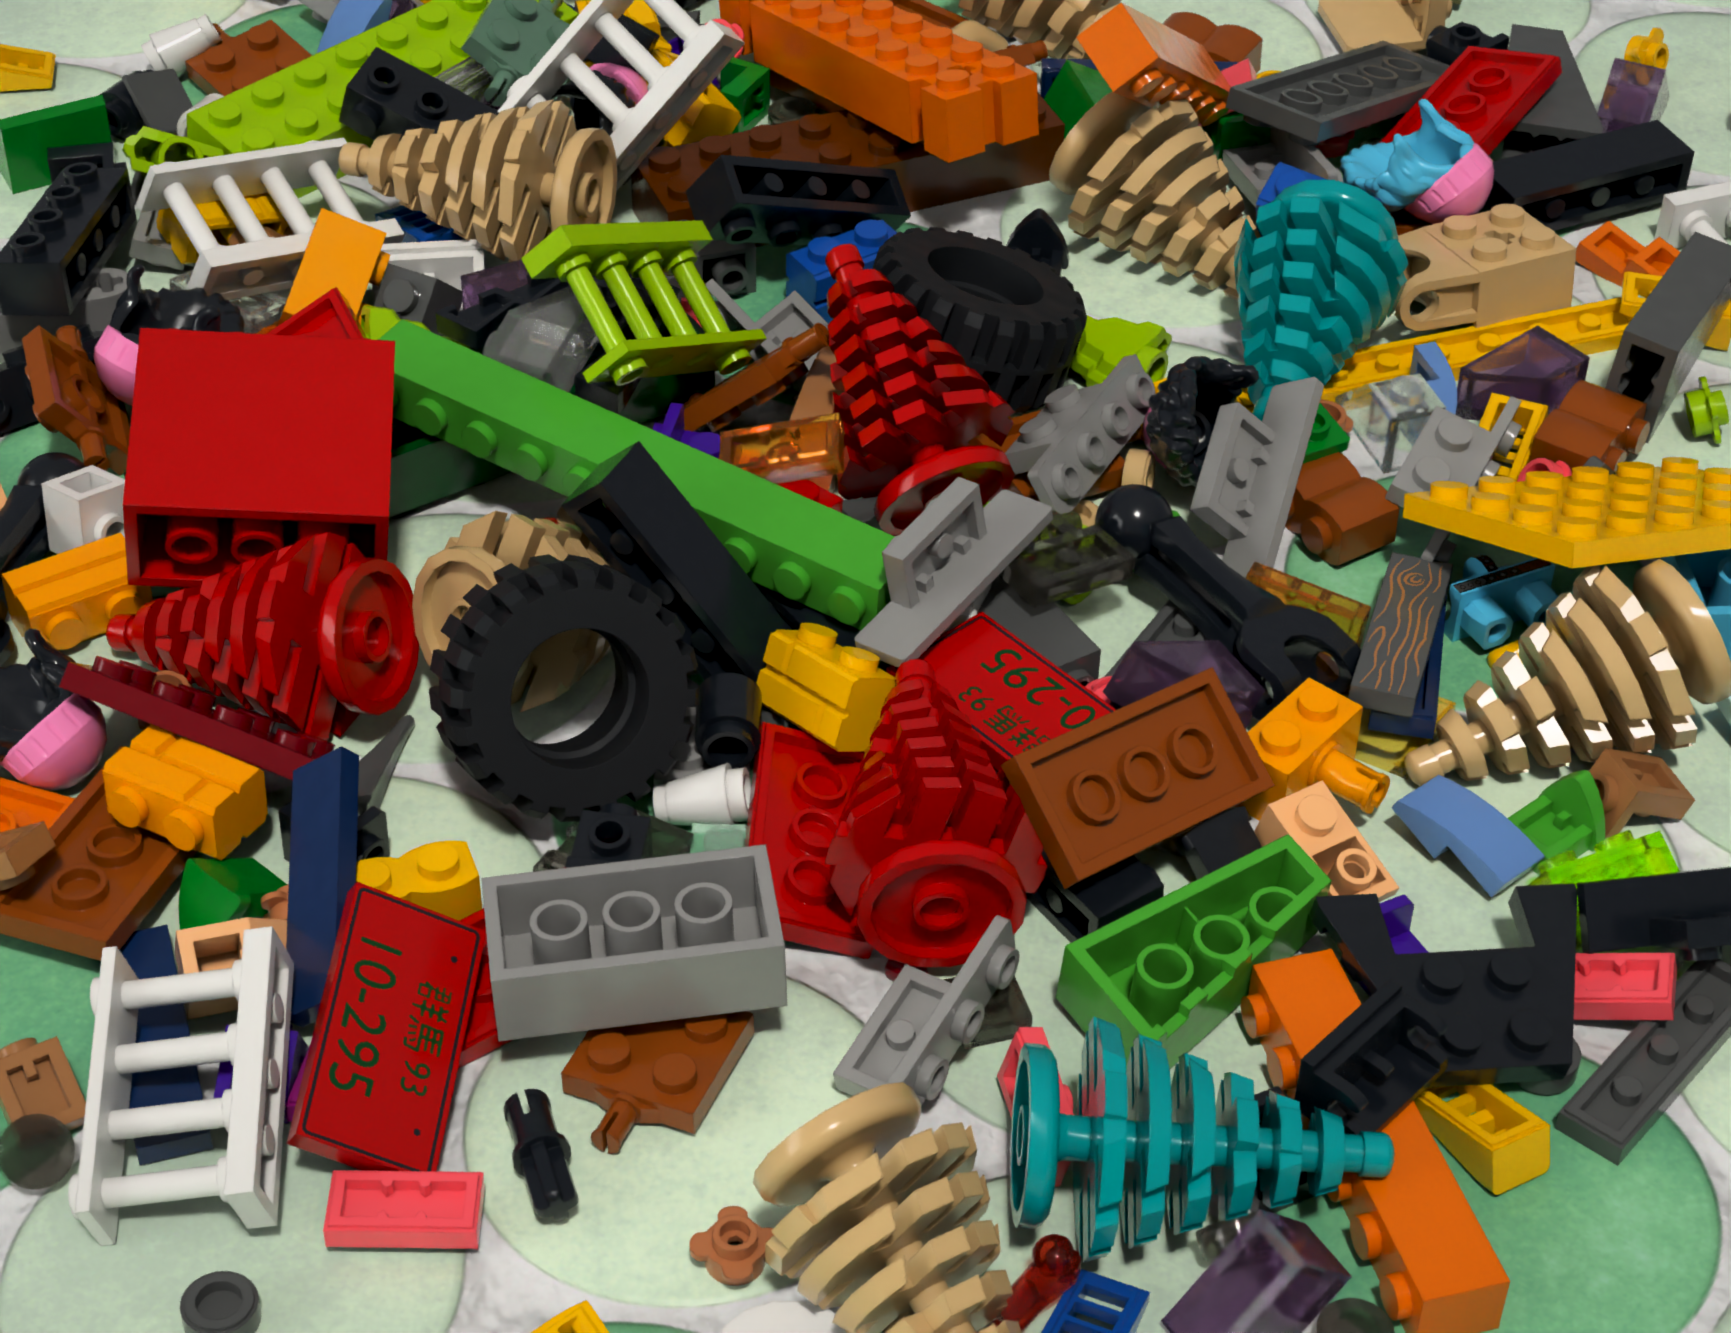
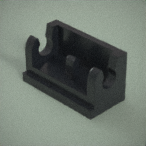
M1390 978L1301 1059L1294 1099L1300 1102L1301 1114L1310 1119L1311 1113L1315 1114V1107L1342 1117L1345 1134L1358 1135L1360 1131L1381 1132L1447 1070L1450 1056L1434 1042L1423 1038L1416 1026H1419L1428 1035L1435 1038L1441 1037L1448 1030V1026L1437 1013L1404 993L1402 985Z

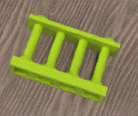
M702 220L560 225L521 258L532 279L559 278L561 282H568L606 352L602 358L582 373L587 383L614 381L617 386H621L638 378L719 370L721 375H727L748 364L752 359L749 352L767 339L762 329L730 331L694 265L698 259L695 254L713 240ZM664 272L667 276L674 275L705 334L696 333ZM629 274L633 278H640L671 336L662 337ZM592 276H596L598 280H605L636 339L626 340Z

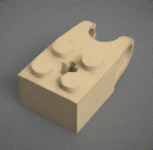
M1499 204L1492 207L1490 211L1469 216H1449L1443 222L1398 235V242L1405 251L1409 265L1403 271L1407 282L1394 315L1404 326L1414 331H1426L1461 324L1479 328L1522 316L1571 307L1576 248L1516 204ZM1413 300L1422 303L1426 307L1421 313L1410 315V305Z

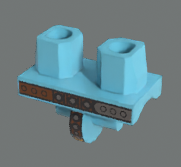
M1480 554L1470 557L1464 564L1463 578L1454 581L1450 585L1451 614L1449 619L1445 621L1444 634L1451 642L1471 636L1486 650L1502 645L1511 636L1514 622L1523 620L1528 626L1533 622H1543L1546 626V610L1558 597L1551 588L1555 565L1549 561L1533 558L1511 566L1497 567L1494 561L1487 555Z

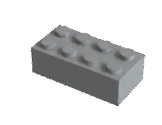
M766 844L481 878L490 980L498 1041L788 1006L785 944Z

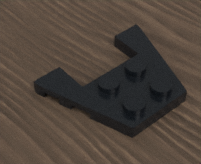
M527 274V284L509 292L494 287L478 294L479 304L459 312L457 307L452 304L435 313L438 333L475 350L481 349L515 322H521L543 332L549 338L559 339L588 352L596 359L574 376L575 395L616 414L624 410L641 378H638L621 386H617L614 381L587 383L582 373L602 358L606 352L568 282H561L559 278L532 279ZM629 274L662 337H665L668 329L640 278H633ZM592 276L626 340L636 339L605 280H598L596 276ZM671 285L681 304V289Z
M1575 883L1515 887L1508 904L1523 946L1520 948L1396 954L1377 894L1319 896L1315 898L1310 916L1320 934L1328 932L1342 951L1340 963L1353 982L1362 981L1371 995H1373L1391 978L1402 985L1404 993L1433 1010L1446 1023L1448 1030L1439 1038L1428 1035L1422 1028L1416 1026L1423 1038L1434 1042L1450 1056L1447 1070L1428 1088L1558 1080L1565 1078L1572 1065L1577 924V889Z

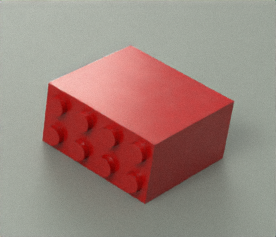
M140 328L123 497L128 585L201 586L202 580L205 577L220 572H229L240 563L260 558L276 549L294 545L297 541L313 534L316 536L325 532H332L346 537L345 545L353 542L365 558H380L387 561L395 341L371 340L367 338L350 339L305 335L195 331L175 328Z

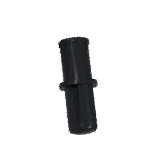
M525 1089L524 1092L530 1107L529 1113L524 1114L517 1093L513 1094L503 1107L505 1120L509 1123L515 1143L512 1153L513 1166L520 1175L525 1177L537 1215L541 1218L554 1216L556 1221H561L569 1217L568 1210L576 1206L579 1201L568 1165L571 1157V1147L566 1137L557 1131L551 1112V1103L546 1093L538 1089Z

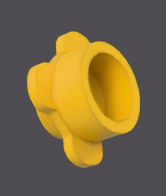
M1652 28L1649 36L1635 35L1627 44L1624 55L1625 69L1629 75L1636 76L1639 86H1648L1651 78L1655 75H1661L1668 64L1669 50L1667 45L1662 43L1664 33L1661 28Z

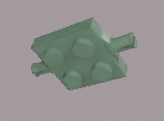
M490 0L462 45L461 50L482 64L493 77L491 84L484 93L486 101L489 102L498 92L491 105L496 107L502 106L507 100V92L513 83L519 78L528 75L570 26V24L562 21L555 15L563 0H553L552 2H550L551 0H539V2L536 0Z

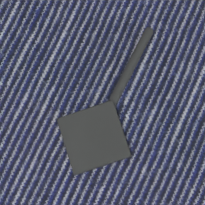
M174 69L124 75L121 78L146 127L167 133L177 132L179 118L193 105ZM135 172L131 184L134 205L138 200L145 176L138 172Z

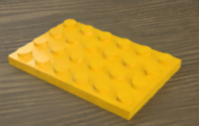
M1666 457L1662 459L1661 467H1654L1652 464L1643 462H1620L1617 464V471H1614L1616 474L1610 475L1609 470L1605 468L1579 466L1572 468V476L1563 477L1562 474L1555 472L1531 471L1526 473L1525 481L1516 482L1513 478L1503 476L1480 477L1478 486L1471 487L1462 482L1435 481L1431 483L1430 491L1404 494L1403 518L1572 569L1731 549V469L1707 468L1704 471L1698 469V460L1684 457Z

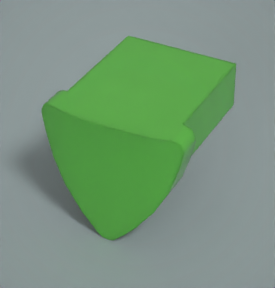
M1580 770L1563 776L1544 789L1537 799L1508 817L1545 855V858L1532 870L1543 879H1547L1586 851H1595L1605 844L1603 803L1594 778L1588 770Z

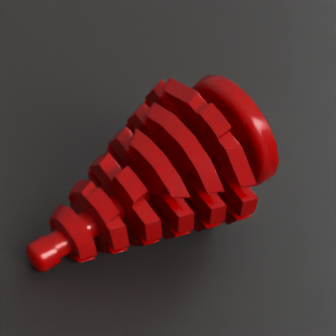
M841 244L834 247L826 255L825 263L831 277L837 281L827 293V310L830 318H833L827 327L829 330V347L837 362L830 365L831 382L835 389L843 392L840 395L834 392L832 394L833 417L837 422L834 430V451L840 459L835 469L838 477L839 494L847 500L878 496L874 506V515L882 531L897 536L926 509L931 500L937 498L957 477L979 484L982 506L991 501L1001 490H1008L1015 473L1006 454L1000 449L982 445L981 441L975 437L983 433L1002 447L1014 424L1010 415L1016 412L999 394L990 390L988 383L975 369L967 367L963 357L951 344L939 341L943 338L928 320L919 316L915 317L918 315L916 307L905 296L893 292L894 287L892 283L880 271L864 269L865 264L855 245Z
M325 532L316 536L313 534L297 541L294 545L276 549L260 558L240 563L229 572H220L205 577L202 580L201 586L184 588L167 594V597L145 603L136 614L115 615L109 620L106 630L108 644L113 650L136 652L140 660L158 670L175 671L180 675H184L188 683H196L199 687L204 688L205 691L219 697H226L248 710H256L258 713L278 723L287 724L295 728L294 730L301 731L324 740L329 739L330 732L341 737L360 714L379 716L394 709L409 690L417 667L419 642L415 634L412 609L413 593L406 577L394 563L380 558H365L353 542L345 545L346 537L332 532Z
M910 659L903 662L896 670V686L887 695L881 709L880 719L870 736V745L865 751L859 773L850 791L849 801L844 806L839 819V826L829 845L825 864L830 865L829 883L850 917L857 903V924L867 944L886 958L911 966L953 967L966 962L996 915L1011 920L1014 936L1023 924L1027 903L1026 892L1035 894L1044 879L1047 864L1041 855L1044 846L1026 814L1020 797L1012 785H1009L1004 771L999 768L996 774L995 769L990 763L987 751L979 748L981 740L978 733L971 729L972 725L969 717L959 711L948 689L936 682L934 669L927 661Z

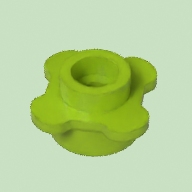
M1699 377L1700 389L1684 393V404L1690 429L1695 438L1711 434L1714 444H1720L1722 439L1719 426L1729 424L1726 402L1721 390L1710 392L1706 377Z

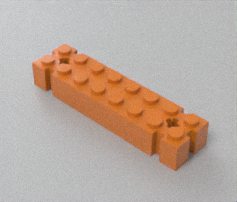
M719 0L720 18L726 20L731 25L734 23L738 24L744 31L745 44L743 45L742 55L754 53L755 62L770 68V70L912 144L924 140L925 151L948 163L985 152V145L994 142L1005 146L1039 135L1036 72L1015 63L1012 57L999 56L983 48V44L979 42L968 41L953 34L950 28L936 26L924 20L920 14L902 10L894 6L890 0Z

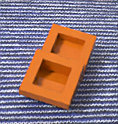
M1608 220L1579 242L1576 248L1575 261L1600 277L1622 287L1624 272L1664 276L1680 251L1661 237H1658L1644 247Z

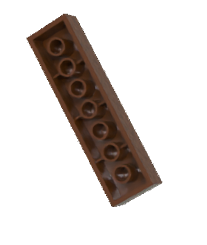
M1038 93L1039 135L1005 146L994 142L985 145V152L948 163L925 151L924 140L912 144L847 109L822 115L809 114L799 120L776 125H758L748 131L724 136L712 135L697 142L673 147L660 146L654 148L631 174L632 210L640 222H667L684 219L695 221L685 191L720 155L895 169L909 211L914 212L1050 181L1049 169L1057 150L1064 141L1065 124ZM754 243L756 247L769 245L764 243Z

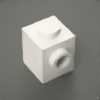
M90 465L41 483L50 551L60 554L120 532L125 538L123 517L125 479Z

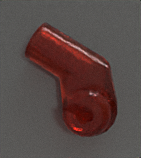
M1051 1234L1037 1241L1032 1249L1033 1262L1028 1265L1011 1285L1013 1295L1006 1300L1008 1306L987 1324L988 1327L994 1323L995 1327H997L1004 1320H1014L1019 1322L1023 1333L1041 1311L1078 1281L1081 1272V1255L1078 1251L1073 1250L1072 1243L1067 1237Z

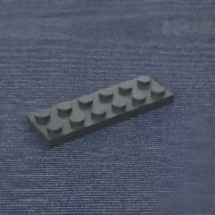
M1380 41L1232 86L1229 90L1226 108L1243 114V120L1248 124L1262 128L1276 127L1289 132L1288 138L1296 143L1317 146L1321 141L1333 137H1343L1347 132L1359 128H1369L1371 124L1385 119H1395L1397 115L1408 112L1450 65L1389 42Z

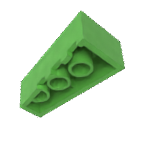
M1287 834L1066 945L1056 999L1085 1033L1086 1030L1089 1031V1023L1093 1017L1116 1024V1027H1119L1126 1057V1068L1131 1047H1134L1133 1040L1140 1034L1162 1042V1047L1166 1049L1169 1068L1171 1069L1179 1061L1178 1057L1180 1055L1188 1053L1241 1004L1242 997L1247 996L1249 992L1252 965L1291 957L1318 932L1311 920L1310 911L1316 897L1328 896L1332 880Z

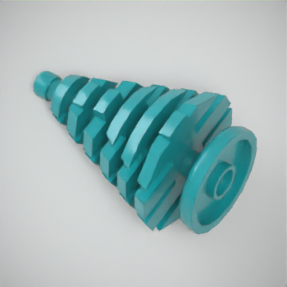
M1305 180L1286 187L1271 203L1258 207L1256 224L1262 234V237L1258 239L1247 218H1245L1235 247V282L1238 293L1239 315L1243 326L1241 337L1245 349L1243 352L1245 366L1253 365L1259 373L1258 381L1255 385L1247 387L1251 402L1255 405L1252 414L1261 421L1263 420L1271 389L1275 385L1316 377L1325 386L1332 375L1339 372L1345 365L1344 360L1353 357L1358 350L1356 345L1370 339L1371 329L1376 331L1384 323L1386 316L1389 318L1396 309L1407 282L1403 271L1409 263L1405 251L1398 242L1399 238L1393 217L1379 200L1359 187L1336 180Z
M1097 1017L1092 1018L1089 1023V1031L1086 1030L1082 1049V1074H1079L1076 1115L1060 1113L1059 1075L1057 1060L1052 1051L1046 1045L1024 1043L1020 1051L1013 1097L1010 1143V1201L1012 1220L1016 1228L1033 1229L1041 1226L1050 1214L1058 1162L1073 1161L1075 1230L1080 1259L1083 1258V1263L1106 1257L1111 1252V1246H1114L1119 1225V1202L1125 1244L1128 1243L1129 1249L1150 1244L1157 1240V1234H1160L1165 1213V1186L1170 1229L1174 1227V1235L1203 1227L1211 1200V1167L1213 1195L1218 1194L1219 1221H1227L1248 1215L1257 1184V1169H1259L1260 1191H1263V1204L1271 1209L1293 1203V1198L1297 1194L1301 1172H1307L1310 1194L1316 1197L1337 1191L1338 1185H1341L1343 1172L1357 1173L1359 1177L1383 1178L1389 1175L1393 1168L1395 1150L1393 1141L1388 1134L1371 1131H1360L1358 1135L1345 1134L1342 1117L1315 1107V1114L1311 1113L1308 1130H1303L1300 1102L1270 1090L1269 1097L1266 1096L1261 1127H1259L1258 1101L1254 1100V1080L1232 1072L1224 1073V1080L1220 1082L1215 1106L1213 1076L1208 1071L1207 1060L1183 1053L1178 1057L1179 1064L1176 1063L1171 1084L1167 1052L1162 1047V1042L1139 1034L1133 1040L1134 1047H1131L1126 1068V1057L1120 1028L1116 1027V1024Z

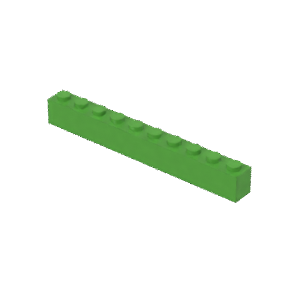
M403 319L378 339L395 341L393 418L566 497H569L600 463L639 441L753 582L859 630H862L891 601L882 551L895 536Z

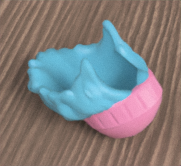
M1421 99L1418 102L1422 125L1418 131L1405 136L1397 133L1393 136V141L1389 143L1364 144L1358 149L1350 150L1349 155L1343 156L1340 160V169L1343 174L1344 183L1359 187L1371 196L1381 199V203L1389 213H1394L1404 208L1418 219L1430 224L1443 222L1445 218L1453 215L1469 216L1478 214L1484 207L1493 187L1494 167L1491 158L1477 143H1474L1469 134L1457 129L1455 125L1445 120L1426 99Z

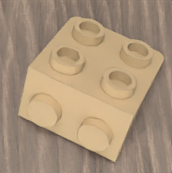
M1319 0L1318 13L1344 52L1376 42L1386 41L1417 53L1422 49H1426L1427 39L1434 28L1439 25L1445 26L1446 18H1449L1452 13V0Z

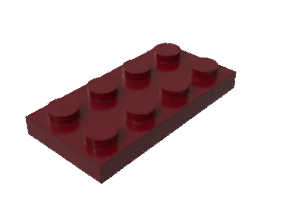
M96 656L93 666L68 662L59 685L60 688L290 780H293V770L333 751L335 748V744L298 731L296 734L278 728L275 734L272 732L275 720L238 707L235 710L217 704L216 708L213 709L216 697L183 684L175 686L160 680H156L154 685L157 673L122 660L118 663Z

